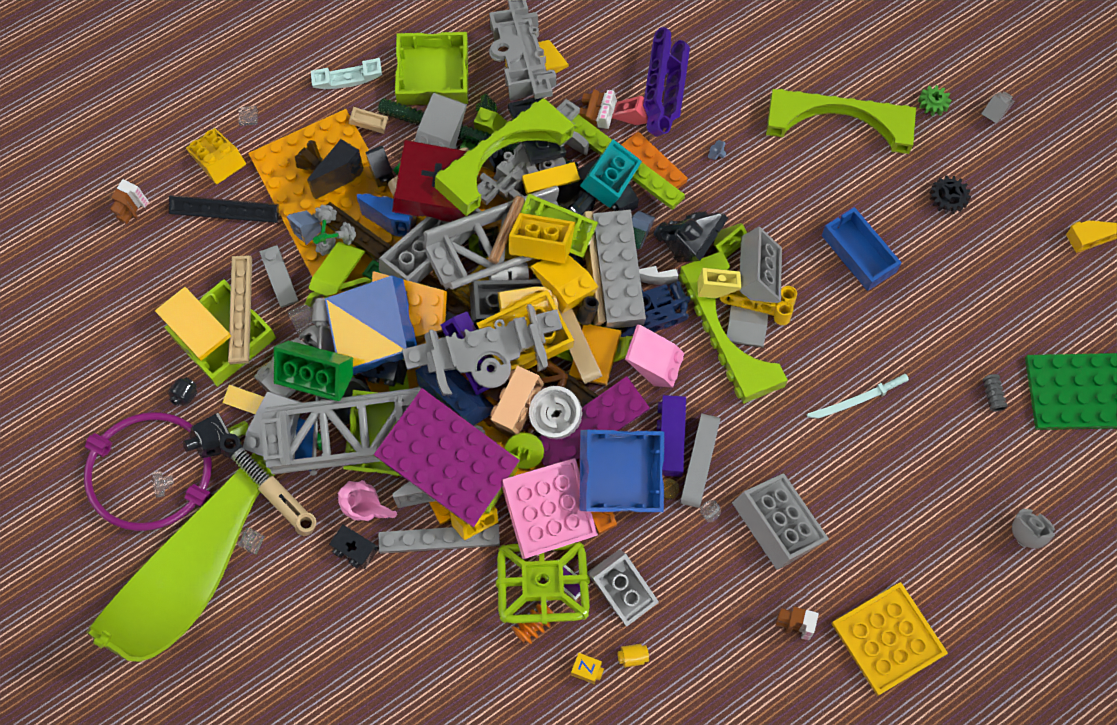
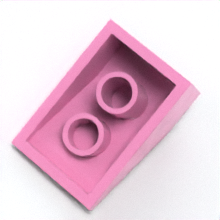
M637 325L625 360L653 386L673 387L678 377L684 352L674 343L641 325Z

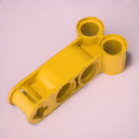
M784 286L781 289V302L779 303L753 301L743 295L740 290L720 297V300L728 305L773 315L774 321L777 324L787 325L792 317L797 291L792 286Z

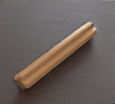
M516 196L511 204L488 258V261L493 264H497L509 239V234L524 204L525 199L523 197Z

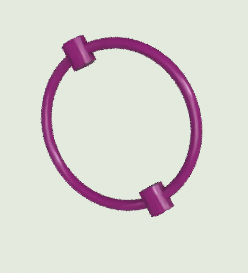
M160 412L137 414L116 423L101 436L94 433L88 437L85 448L90 453L84 469V487L90 504L103 519L127 530H155L180 520L195 506L201 508L211 498V492L206 490L211 477V457L203 458L204 469L200 485L193 484L187 489L184 498L188 503L173 515L158 521L135 523L119 519L110 514L100 504L94 493L92 471L97 455L101 457L108 455L112 446V442L109 439L115 433L131 424L147 420L168 421L181 426L190 433L193 425L178 416Z

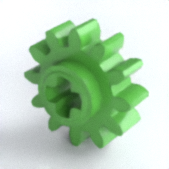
M938 85L934 89L928 86L920 94L918 102L921 104L919 108H925V114L930 111L932 116L935 115V112L941 116L943 111L947 112L952 101L948 99L950 93H944L945 88L939 90Z

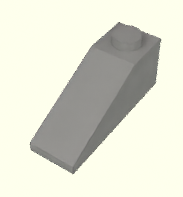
M278 245L259 251L280 307L283 308L299 302Z

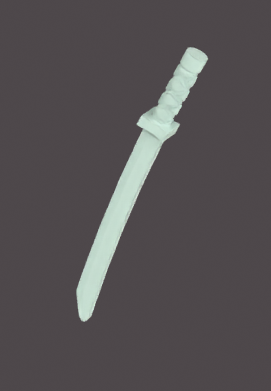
M903 374L883 385L880 383L876 388L861 395L808 413L807 417L821 418L865 402L878 395L884 396L888 390L908 381V376Z

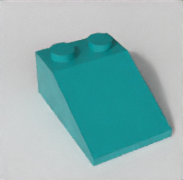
M612 139L580 186L610 208L619 199L642 161Z

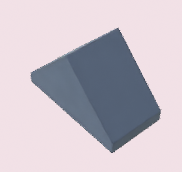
M638 211L632 217L635 244L640 249L655 220L654 216Z

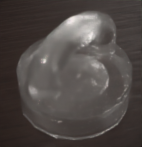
M709 500L701 506L700 514L707 522H714L719 518L721 508L715 500Z

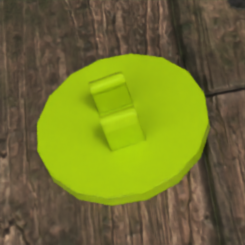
M530 433L515 434L508 439L505 445V450L520 457L518 468L528 469L535 467L544 456L542 442L538 437Z

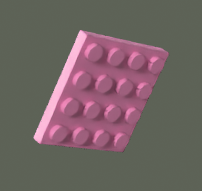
M575 458L501 480L522 559L598 535L591 512L579 511L580 472Z

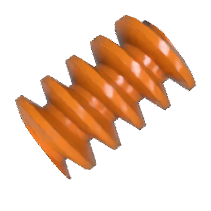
M537 604V612L531 609L529 611L530 614H542L541 605ZM547 606V614H552V610ZM542 622L517 623L519 628L511 626V629L523 644L525 641L532 644L530 637L533 636L538 639L537 631L545 633L543 626L545 625L550 628L551 625L550 622H547V624H542Z

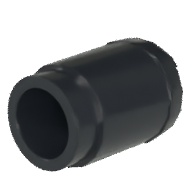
M587 296L582 301L576 314L577 321L580 324L589 325L593 322L599 305V301L595 297Z

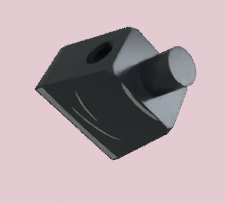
M219 412L191 427L190 439L183 441V447L186 452L196 449L201 458L221 455L219 448L220 440L225 434H229V431ZM227 442L224 446L227 449H233L234 443Z

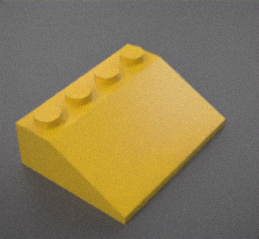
M546 290L478 322L477 326L479 329L487 327L495 329V321L501 319L504 321L505 327L514 318L525 317L526 324L529 326L531 323L526 309L528 304L535 308L536 315L556 310L557 307L550 293ZM559 310L558 314L562 329L544 334L546 342L543 343L547 359L574 346V339ZM534 348L520 352L518 359L510 361L511 371L515 370L517 366L527 370L537 365ZM491 355L492 358L499 361L500 365L504 364L499 357Z

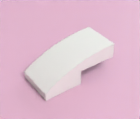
M656 266L639 269L640 280L643 283L669 285L672 283L676 284L678 279L676 269L658 272Z

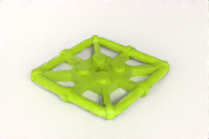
M575 542L554 549L569 551L560 560L545 561L544 553L539 554V561L525 562L514 553L520 552L518 544L502 545L498 549V579L496 580V587L498 588V612L503 623L542 622V624H547V622L585 620L589 616L588 584L590 583V577L587 575L586 552L581 542ZM575 555H578L579 575L563 576V567ZM505 557L522 569V577L506 578ZM541 578H545V581L548 582H546L545 584H541L538 581H540ZM564 584L580 585L581 606L564 593ZM508 586H522L523 594L507 608L506 588ZM561 600L576 613L547 614L546 601ZM527 601H541L542 614L513 615Z

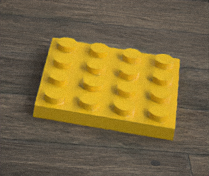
M901 582L831 623L877 696L948 654Z

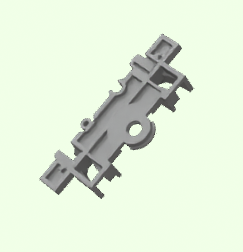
M508 0L509 10L489 13L490 28L494 36V42L489 49V55L498 62L506 59L507 68L504 69L505 84L508 86L509 99L511 101L534 95L535 99L553 96L551 87L556 86V73L554 70L546 71V56H544V50L539 47L537 37H539L538 14L536 12L528 13L526 0ZM502 46L508 48L505 52L498 51Z

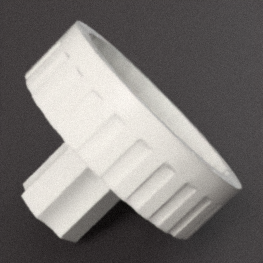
M550 386L539 391L533 397L529 407V418L533 427L540 434L550 439H563L570 436L579 427L582 420V407L579 400L570 390L560 386ZM557 411L561 413L558 417H556Z

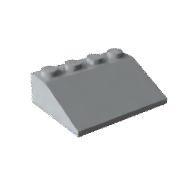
M784 473L744 491L732 502L776 570L792 563L829 540Z

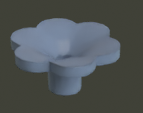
M721 140L716 141L710 147L708 158L716 160L718 156L724 158L726 155L724 151L726 143Z

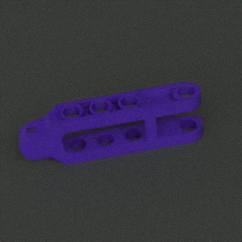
M664 26L660 27L654 34L643 107L648 116L647 130L655 137L668 133L673 120L680 117L690 46L682 40L675 42L671 49V31ZM667 75L666 87H664L665 76ZM664 89H665L664 100H663V105H662V102H661V100H662V94H663V91H664Z

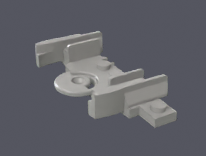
M567 99L556 108L571 122L580 113V108ZM575 131L573 137L563 143V146L567 144L584 155L588 154L589 142ZM522 143L514 149V155L511 152L504 153V161L496 167V174L493 179L484 173L480 175L481 183L477 188L481 194V202L485 205L497 194L507 202L514 200L516 196L524 197V195L519 193L522 192V175L538 172L535 164H530ZM562 157L539 163V170L542 171L565 165L566 161Z
M528 304L526 309L531 323L529 326L526 324L525 317L514 318L505 327L504 321L498 319L494 324L495 329L487 327L471 332L465 329V338L458 339L455 332L452 337L445 336L438 339L437 332L433 329L429 330L425 334V344L402 349L407 370L427 365L429 373L436 372L438 387L443 396L452 395L444 371L456 369L459 373L471 372L472 377L479 385L486 388H496L504 384L509 378L511 372L510 361L518 359L520 352L530 348H534L537 372L548 366L547 355L543 343L546 342L544 334L562 329L558 310L536 315L535 308ZM486 355H495L504 363L500 365L498 360L487 358L482 362L481 370L477 371L478 361ZM488 365L494 366L493 372L487 371Z

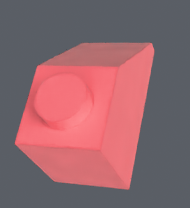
M637 96L616 102L612 118L633 125L646 124L648 116L643 107L644 97Z

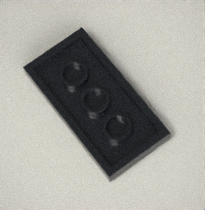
M533 97L508 103V110L512 120L517 118L522 111L528 110L533 103L539 102L543 98L535 99ZM548 141L522 142L531 165L566 157V150L563 144L559 146L557 143Z

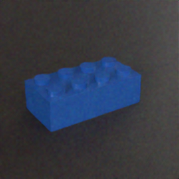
M855 207L841 215V218H836L824 227L821 236L867 291L897 273L902 262Z

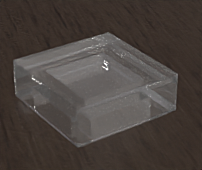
M257 106L239 107L240 126L258 124Z

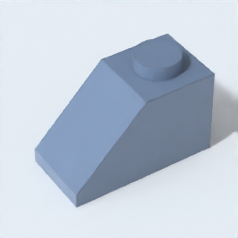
M307 210L289 214L287 219L293 233L306 245L321 232V222L314 216L315 214L311 215Z

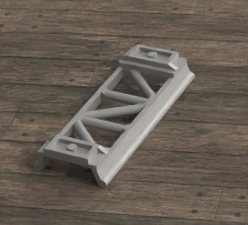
M553 186L531 195L558 205L556 200L559 188ZM513 200L424 231L425 240L423 245L426 249L425 253L441 285H444L445 289H455L535 259L519 256L504 262L505 246L499 262L493 264L449 239L458 234L474 230L489 257L493 248L482 226L502 219V228ZM457 253L486 267V269L467 275Z
M421 388L343 397L340 401L328 399L266 407L265 412L261 413L262 420H260L266 467L271 470L273 475L379 462L380 460L373 456V454ZM394 401L395 409L370 446L366 405ZM357 406L361 444L332 409ZM311 412L291 443L289 415ZM319 416L322 456L293 460V454ZM327 417L356 452L331 455Z

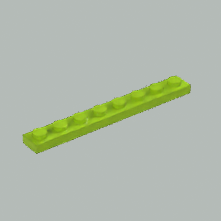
M578 114L572 120L575 124L574 131L583 136L589 142V147L601 156L612 139ZM642 162L631 178L672 210L685 198L684 193Z

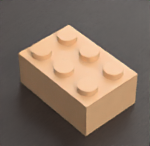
M519 366L511 371L508 378L509 383L500 393L499 398L501 400L498 406L495 405L490 415L492 422L497 427L514 435L521 432L529 415L531 401L544 385L539 375Z

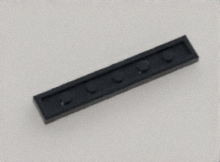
M170 195L169 214L278 223L279 204Z

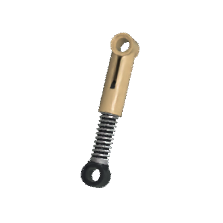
M232 433L225 434L220 440L219 448L221 454L236 461V464H239L238 466H241V469L244 472L246 471L249 477L251 476L253 482L258 484V490L295 527L299 535L308 536L312 534L316 526L314 515L308 513L274 476L268 477L269 474L266 475V472H263L264 469L261 470V467H258L259 464L256 465L257 462H254V459H251L252 457L246 454L247 451H244L238 436ZM227 442H233L235 447L227 449L224 445ZM307 520L310 522L311 527L305 529L301 527L300 522Z

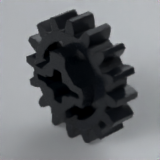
M946 175L944 180L940 177L937 182L933 183L929 192L931 194L929 199L934 200L933 206H939L938 211L944 209L945 214L948 211L955 214L956 211L962 212L963 208L967 207L971 196H969L971 190L966 189L968 184H962L961 178L957 181L955 176L949 179L948 175Z

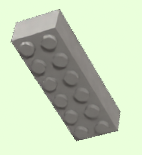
M477 208L469 215L481 212V210ZM426 217L379 258V271L385 275H392L419 283L434 270L425 253L426 249L423 245L425 240L424 231L449 222ZM470 230L449 239L461 246L476 231Z
M631 210L593 213V220L598 222L595 229L606 317L605 327L612 329L644 325L646 317Z

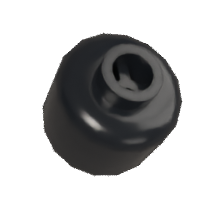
M187 377L184 379L178 378L168 390L170 402L175 406H188L198 393L197 385Z

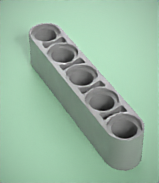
M701 413L680 504L700 508L719 428V417Z

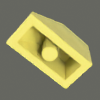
M703 268L697 280L698 297L719 298L740 290V272Z

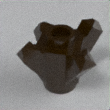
M310 140L306 144L307 148L304 147L295 156L297 168L314 172L323 158L320 156L316 142Z

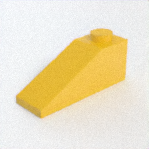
M1090 220L1081 223L1079 221L1070 226L1066 236L1075 252L1078 253L1117 239V223Z

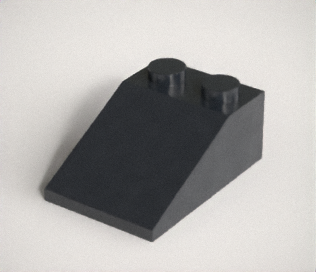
M342 139L338 141L307 179L315 199L352 182L361 175L364 167L359 149Z

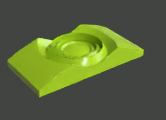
M528 194L520 212L575 222L570 253L582 258L598 225V222L531 194Z

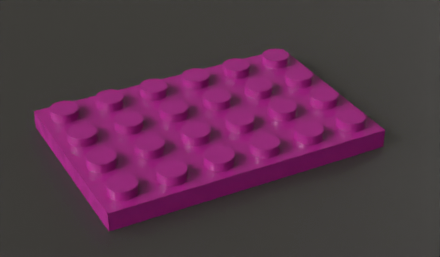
M423 388L420 389L373 454L381 462L471 527L476 525L503 486L501 480L508 478L520 461Z

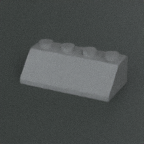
M759 226L741 236L740 292L753 301L779 303L781 302L782 247Z

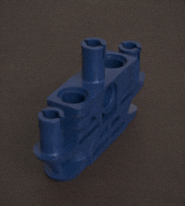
M679 281L676 282L677 285L672 283L669 286L675 298L674 301L672 296H670L669 290H667L666 284L645 292L642 289L643 302L647 303V305L644 306L646 320L644 325L641 326L652 332H657L682 323L689 318L686 310L690 297L685 295ZM678 309H680V310H681L680 313H677V314H676L675 311L678 310ZM636 326L612 329H624L625 333L621 334V337H633Z

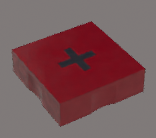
M405 140L392 212L418 217H432L447 222L467 217L435 188L437 173L448 168L453 161L459 160L467 151Z

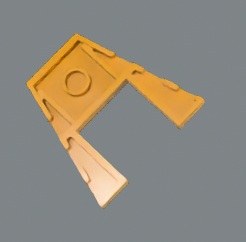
M373 271L372 282L389 277V275ZM404 280L409 304V318L414 328L415 337H423L432 329L437 333L442 332L443 330L440 325L445 322L447 292Z

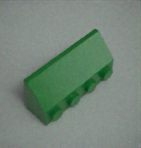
M289 340L274 346V384L334 401L342 399L353 376V357Z

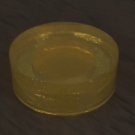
M673 479L663 480L664 499H674L679 492L678 483Z

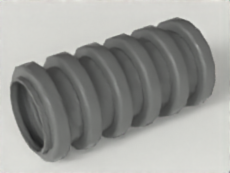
M997 374L987 375L982 379L983 383H985V393L988 394V404L991 405L990 410L994 412L1002 411L1008 406L1005 403L1006 398L1003 397L1005 395L1002 391L1003 387L1000 386L1002 384L999 380L1000 375Z

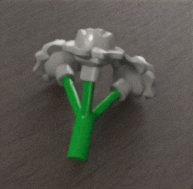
M329 205L316 207L314 216L322 222L321 234L313 238V242L316 244V252H320L322 256L329 254L336 245L335 237L337 239L342 238L344 244L350 245L356 236L354 227L350 226L349 223L343 222L340 231H336L334 234L325 233L326 224L330 223L331 220H336L335 215L337 211L333 210V207Z

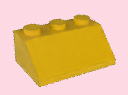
M519 213L509 234V254L565 263L571 249L575 222Z

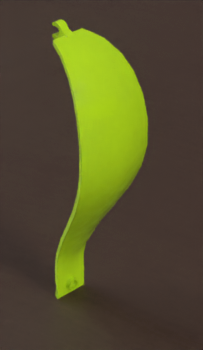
M255 453L250 456L252 457L251 459H254V462H257L256 465L259 464L258 467H261V470L264 469L263 472H266V475L269 474L268 477L276 475H272L271 470L266 467L264 456ZM240 467L168 539L108 603L86 632L94 639L93 643L100 648L105 647L127 661L141 662L160 654L185 634L202 614L214 595L224 575L244 522L260 493L258 484L253 482V479L246 474V471L244 472Z

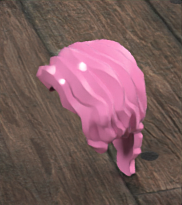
M363 480L359 482L348 481L338 492V502L342 512L353 520L369 521L374 517L395 518L397 515L396 511H391L380 504L375 488L372 485L366 484Z

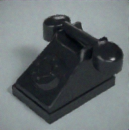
M693 212L686 215L683 220H671L669 223H660L653 235L659 242L663 240L677 262L700 261L729 218L724 213L721 214L719 212Z

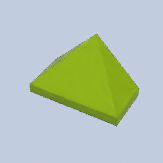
M740 223L722 229L718 233L714 241L717 253L723 251L727 258L741 246V236L747 233L743 224Z

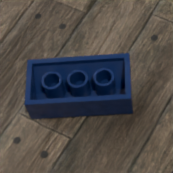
M427 365L415 370L418 385L471 425L475 426L491 415L494 405L481 393L476 395L470 382L456 369L444 371L447 384L452 392V395L446 396L441 394L438 387L436 372L429 373Z

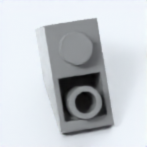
M999 92L992 97L982 115L998 123L1015 101L1012 100L1013 97L1010 94Z

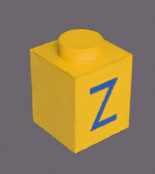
M578 653L571 676L595 684L596 679H601L604 668H601L602 661Z

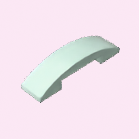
M380 58L362 61L363 65L335 71H329L328 68L311 71L312 86L319 89H338L357 86L374 80L382 75Z

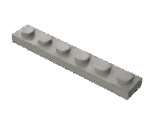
M499 524L493 525L466 540H463L453 527L379 532L380 554L500 546Z

